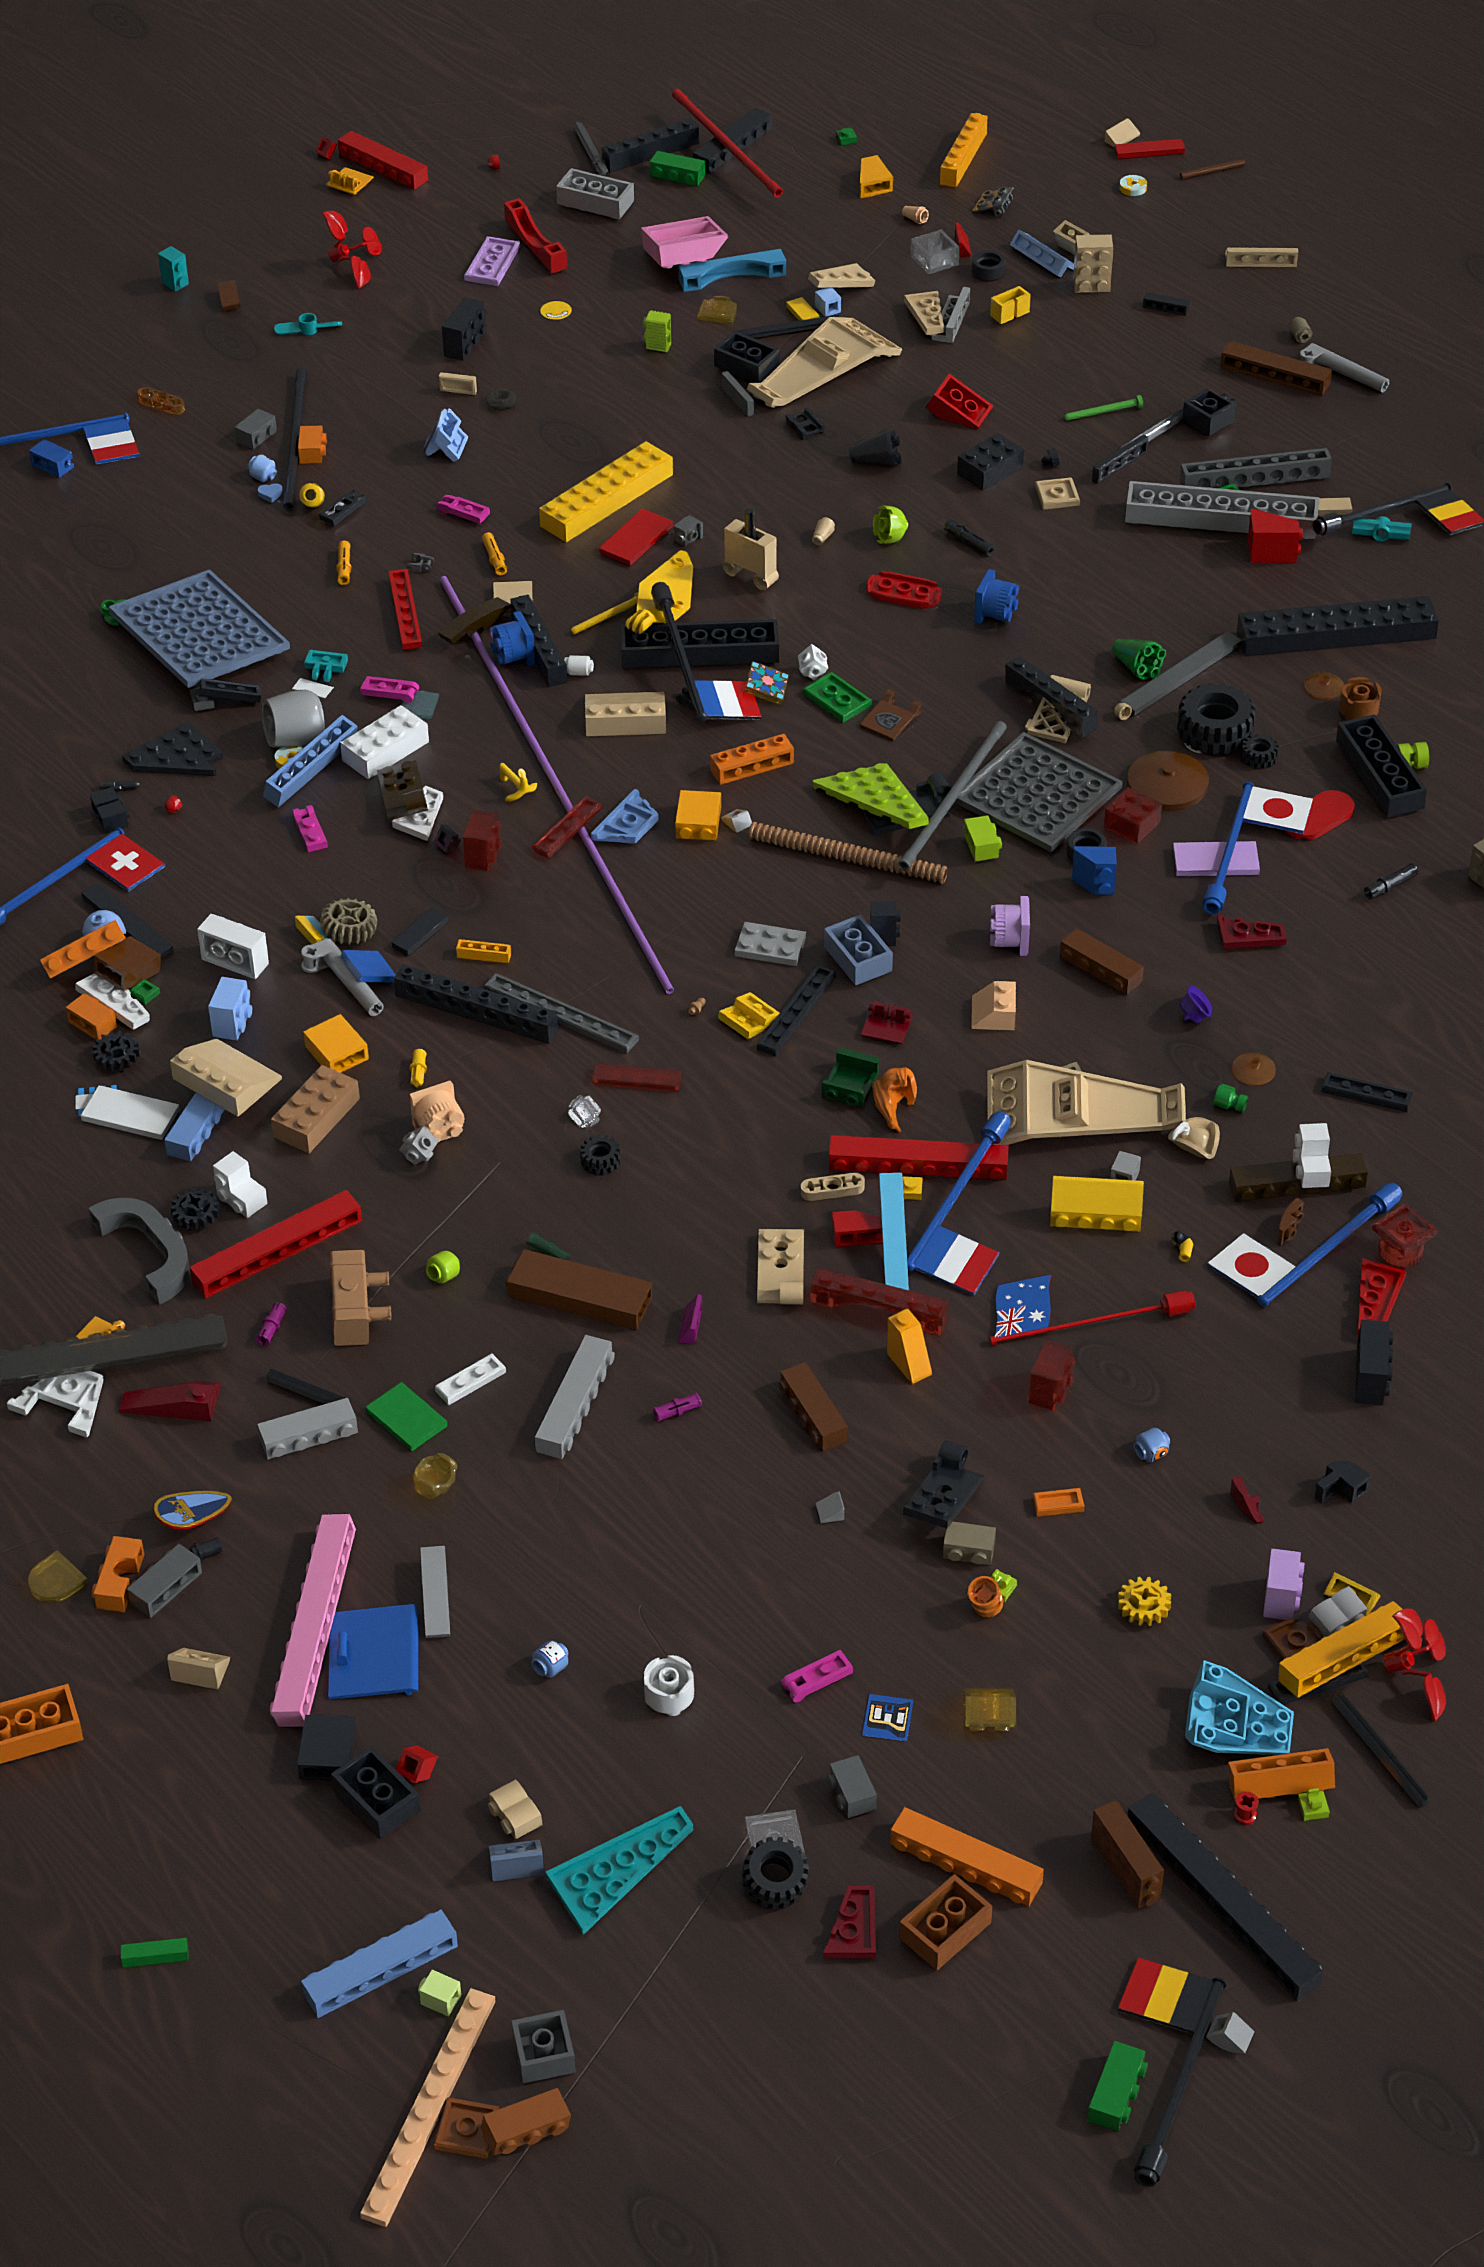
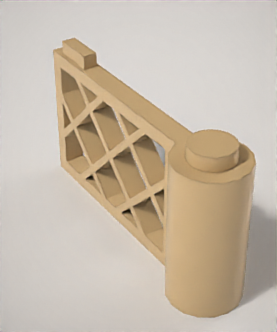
M1051 675V678L1087 702L1091 690L1090 684ZM1043 697L1033 720H1028L1025 730H1028L1029 735L1066 744L1072 730L1066 722L1060 719L1062 716L1059 712L1056 713L1055 707ZM1050 710L1052 715L1043 717L1041 713ZM1056 719L1059 724L1050 727L1047 722ZM1041 724L1046 727L1043 730L1034 729L1035 726ZM1063 729L1065 733L1062 736L1055 734L1054 731Z

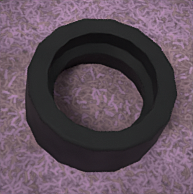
M986 250L978 252L973 256L972 273L976 278L991 281L999 279L1004 275L1005 258L1001 253ZM990 264V265H994V266L987 267V266H983V265Z
M1080 828L1073 831L1067 840L1068 857L1073 861L1074 846L1082 843L1106 847L1107 841L1105 836L1091 828Z

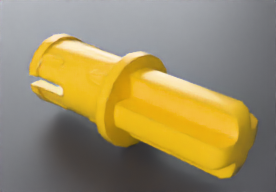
M423 1049L413 1051V1059L409 1067L411 1071L410 1083L416 1088L423 1085L424 1073L427 1071V1066L425 1065L426 1052Z

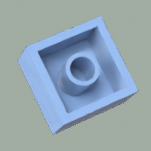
M221 977L208 1006L213 1037L237 1041L240 1034L244 1032L246 1020L252 1014V1005L249 1004L250 990L247 989L246 980Z

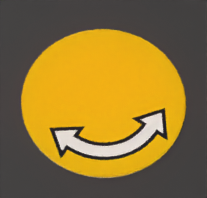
M561 301L549 302L541 307V314L553 320L563 319L569 316L572 311L570 305Z

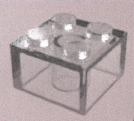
M940 229L912 238L911 258L927 274H933L959 265V246Z

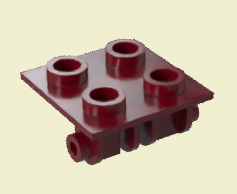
M870 1002L868 1007L870 1012L861 1036L903 1044L913 1017L912 1011L908 1010L907 1007L897 1006L896 1008V1005H893L892 1009H890V1004L888 1003L884 1008V1003Z

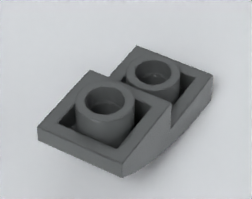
M200 683L189 687L195 711L215 708L213 698L201 695Z

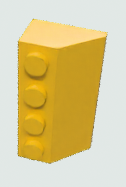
M1053 1176L1050 1226L1140 1231L1144 1181Z

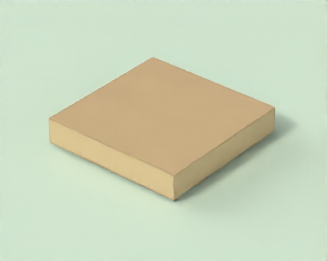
M1072 478L1035 481V488L1043 510L1080 506V499Z
M532 581L493 582L494 598L499 597L510 603L511 598L529 594L532 600Z

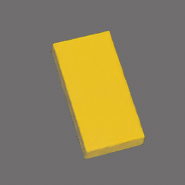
M803 297L786 302V307L799 321L819 318V314Z

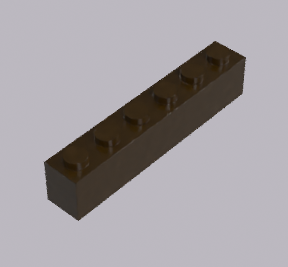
M1362 1153L1328 1156L1331 1168L1329 1187L1302 1188L1301 1180L1296 1177L1297 1162L1294 1163L1293 1161L1230 1167L1229 1185L1234 1202L1365 1188L1368 1171Z

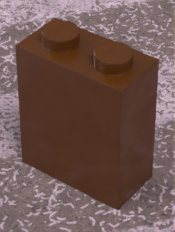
M130 936L94 955L93 973L120 990L126 991L143 979L146 980L160 972L161 954Z

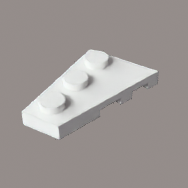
M425 786L423 790L428 810L394 819L392 825L395 829L427 841L443 800V792Z

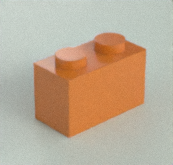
M300 426L298 443L300 464L322 463V456H326L325 444H327V435L323 433L322 426Z
M85 993L66 1007L68 1022L94 1039L101 1040V1035H108L109 1032L117 1028L115 1012L110 1007L99 1003L96 998H92Z

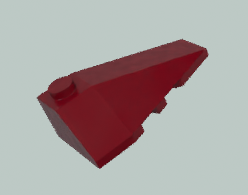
M192 1381L127 1391L123 1394L119 1413L211 1422L221 1383Z

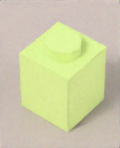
M434 1970L430 1972L427 1978L424 1977L418 1987L421 2005L448 2017L461 1998L460 1982Z

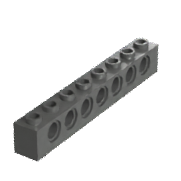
M1327 448L1185 463L1181 464L1180 484L1182 486L1218 489L1232 483L1238 488L1330 477L1332 458Z

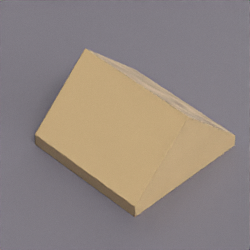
M188 1648L179 1649L168 1654L167 1660L171 1680L219 1689L230 1657Z

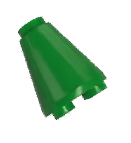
M1117 639L1112 646L1115 656L1138 678L1143 680L1156 678L1159 675L1163 659L1166 656V650L1160 644L1148 640Z

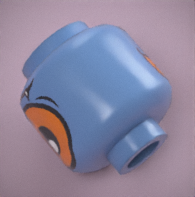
M1155 1427L1137 1435L1134 1443L1135 1453L1141 1460L1153 1462L1168 1454L1170 1438L1166 1432H1162Z

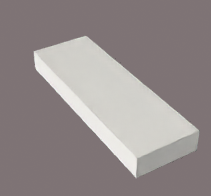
M490 1354L437 1384L435 1391L450 1405L506 1373V1367L493 1354Z

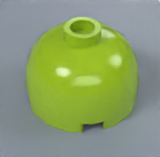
M882 505L878 507L880 511L874 515L873 519L874 536L880 538L877 542L880 544H892L901 540L908 528V522L903 512L893 506Z

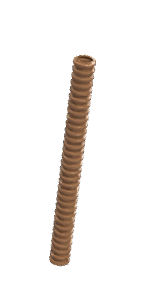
M753 822L749 828V839L751 840L755 838L756 841L761 840L764 843L767 841L768 844L773 842L776 846L779 844L781 847H784L785 845L786 848L792 847L794 850L798 848V851L804 850L807 853L810 851L811 854L816 852V855L822 854L824 857L828 855L829 858L834 857L837 860L840 858L841 861L846 859L847 862L853 861L854 864L859 862V865L865 864L867 867L871 865L872 868L877 867L880 870L883 868L884 871L889 869L890 872L896 871L897 874L902 872V875L908 874L910 877L914 875L915 878L921 877L923 880L927 878V881L932 879L933 882L939 881L940 884L945 882L948 873L947 866L941 867L940 864L935 866L934 863L929 864L927 861L922 863V860L916 861V859L909 870L903 871L898 867V862L902 858L901 855L899 857L896 854L892 856L891 853L885 854L883 851L879 853V850H867L866 847L861 849V846L855 847L853 844L849 846L848 843L842 844L840 841L836 843V840H824L823 837L818 839V836L812 837L810 834L806 836L805 833L800 834L797 831L794 833L793 830L788 832L787 829L782 830L780 827L776 829L775 826L769 827L767 824L763 826L762 823L757 824V822Z

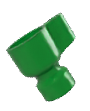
M1221 1084L1217 1089L1213 1105L1226 1110L1233 1107L1236 1111L1243 1113L1249 1096L1243 1094L1236 1095L1234 1087Z

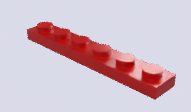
M408 569L389 571L403 650L422 648Z

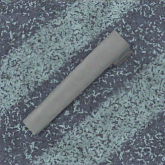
M1314 343L1300 351L1301 361L1318 366L1322 365L1382 393L1386 391L1389 385V379Z
M324 939L302 948L301 955L304 961L301 968L304 972L316 973L319 970L330 967L370 1016H376L382 1012L384 1007L382 1002L366 982H359L341 958L342 952L331 939Z

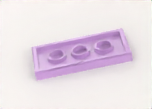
M487 236L465 273L464 280L498 286L520 249V242Z
M1256 841L1236 842L1226 875H1259L1260 866ZM1227 842L1173 843L1176 876H1217Z

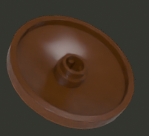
M1156 751L1139 757L1130 766L1127 777L1128 789L1136 800L1148 807L1165 811L1182 810L1196 805L1205 797L1209 783L1208 772L1198 760L1187 754L1175 751Z

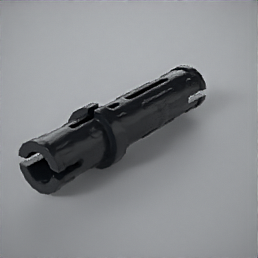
M951 519L945 523L944 530L952 533L958 540L967 542L987 556L994 552L995 545L972 533L968 527L961 526Z
M1410 863L1408 866L1387 877H1380L1374 884L1364 888V892L1370 891L1365 893L1366 898L1371 900L1381 893H1388L1391 888L1418 875L1417 866L1414 863Z

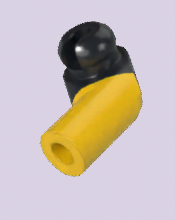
M1176 1230L1172 1233L1171 1238L1175 1246L1180 1249L1179 1259L1183 1262H1188L1193 1242L1182 1231Z

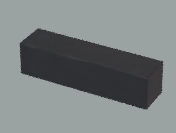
M1146 292L1143 298V308L1186 316L1190 300Z

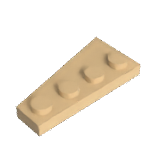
M857 263L810 272L808 277L817 288L874 287L876 281Z
M938 291L904 295L905 304L926 335H936L944 332Z

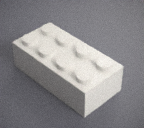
M400 705L340 742L342 761L369 780L378 774L377 770L393 765L429 742L428 724Z

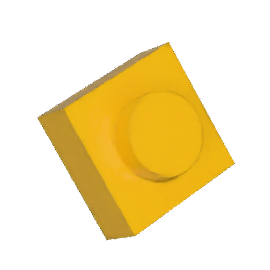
M902 1177L903 1198L921 1200L922 1177Z

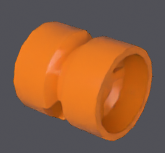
M980 1576L971 1581L968 1586V1596L974 1611L982 1617L989 1618L997 1615L1001 1611L1004 1602L998 1583L989 1576Z

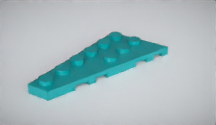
M679 1806L546 1871L548 1882L581 1933L584 1935L693 1831V1823L682 1807Z

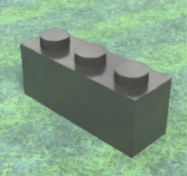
M181 1544L167 1551L162 1559L155 1565H151L146 1573L139 1579L134 1580L127 1588L130 1604L149 1618H152L202 1574L200 1558Z

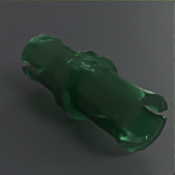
M532 1233L529 1236L528 1246L542 1254L570 1261L571 1254L557 1247L555 1242L547 1241L536 1233Z

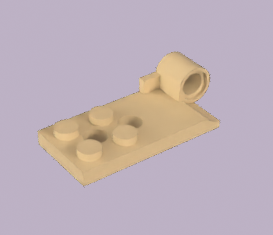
M759 1229L757 1303L803 1305L804 1230ZM784 1247L786 1250L778 1251L776 1248ZM784 1264L786 1267L777 1268L776 1265Z

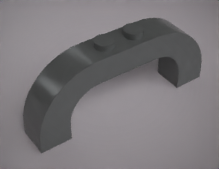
M133 1198L109 1199L88 1208L91 1224L101 1236L120 1228H136L142 1231L167 1261L160 1269L145 1276L148 1292L159 1305L170 1300L183 1289L190 1273L187 1249L182 1235L179 1231H174L168 1218H163L152 1205Z

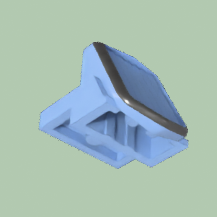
M443 408L439 412L431 434L426 439L424 453L429 456L441 449L446 456L455 462L460 458L468 436L459 428L461 420L450 408L447 410Z

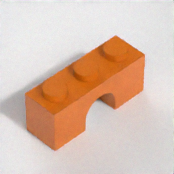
M113 1536L111 1545H107L105 1562L99 1567L97 1584L94 1583L92 1587V1598H95L97 1609L125 1612L129 1602L127 1588L130 1586L129 1578L119 1576L124 1573L138 1574L145 1555L142 1540Z

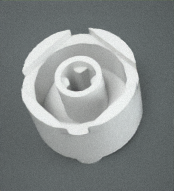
M673 1655L667 1656L665 1659L656 1658L652 1660L644 1671L645 1702L652 1709L669 1716H676L686 1709L694 1698V1675L690 1664L683 1658Z

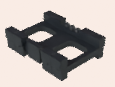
M808 407L804 408L802 413L793 416L785 415L786 423L791 428H794L803 440L816 433H824L825 424L820 419L814 417L813 412ZM804 417L806 421L798 423L794 419ZM813 426L816 430L806 432L804 428Z

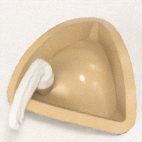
M1205 1118L1186 1119V1122L1173 1128L1168 1135V1139L1180 1148L1198 1157L1211 1159L1214 1158L1219 1143V1126Z

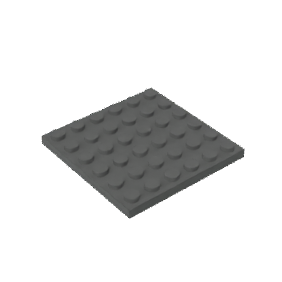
M1023 732L968 781L954 803L979 816L988 815L991 822L1052 852L1122 788L1123 781Z

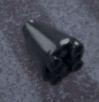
M890 428L855 443L849 447L851 461L887 466L902 464L901 454L898 453L897 446H900L899 435H896L895 429Z

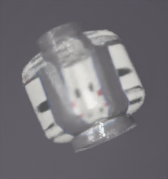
M579 1095L568 1106L570 1108L568 1115L579 1127L589 1126L591 1128L600 1120L598 1116L601 1108L590 1096L583 1097Z

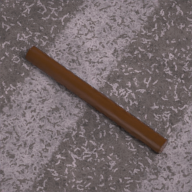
M1244 159L1180 172V178L1185 179L1244 166L1245 161Z

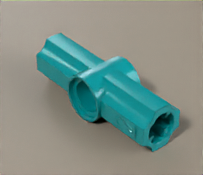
M1384 516L1377 517L1375 520L1361 518L1354 520L1352 534L1373 536L1375 540L1380 542L1386 541L1388 538L1409 540L1411 523L1392 522Z

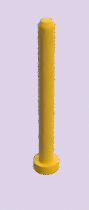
M638 592L634 594L633 598L572 627L571 633L576 635L637 605Z

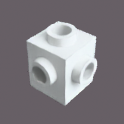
M812 644L798 655L799 670L804 676L815 680L828 669L825 653Z

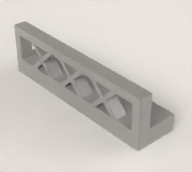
M963 287L960 296H948L941 313L943 323L948 322L946 326L944 325L946 335H940V333L932 335V340L953 343L970 303V288Z

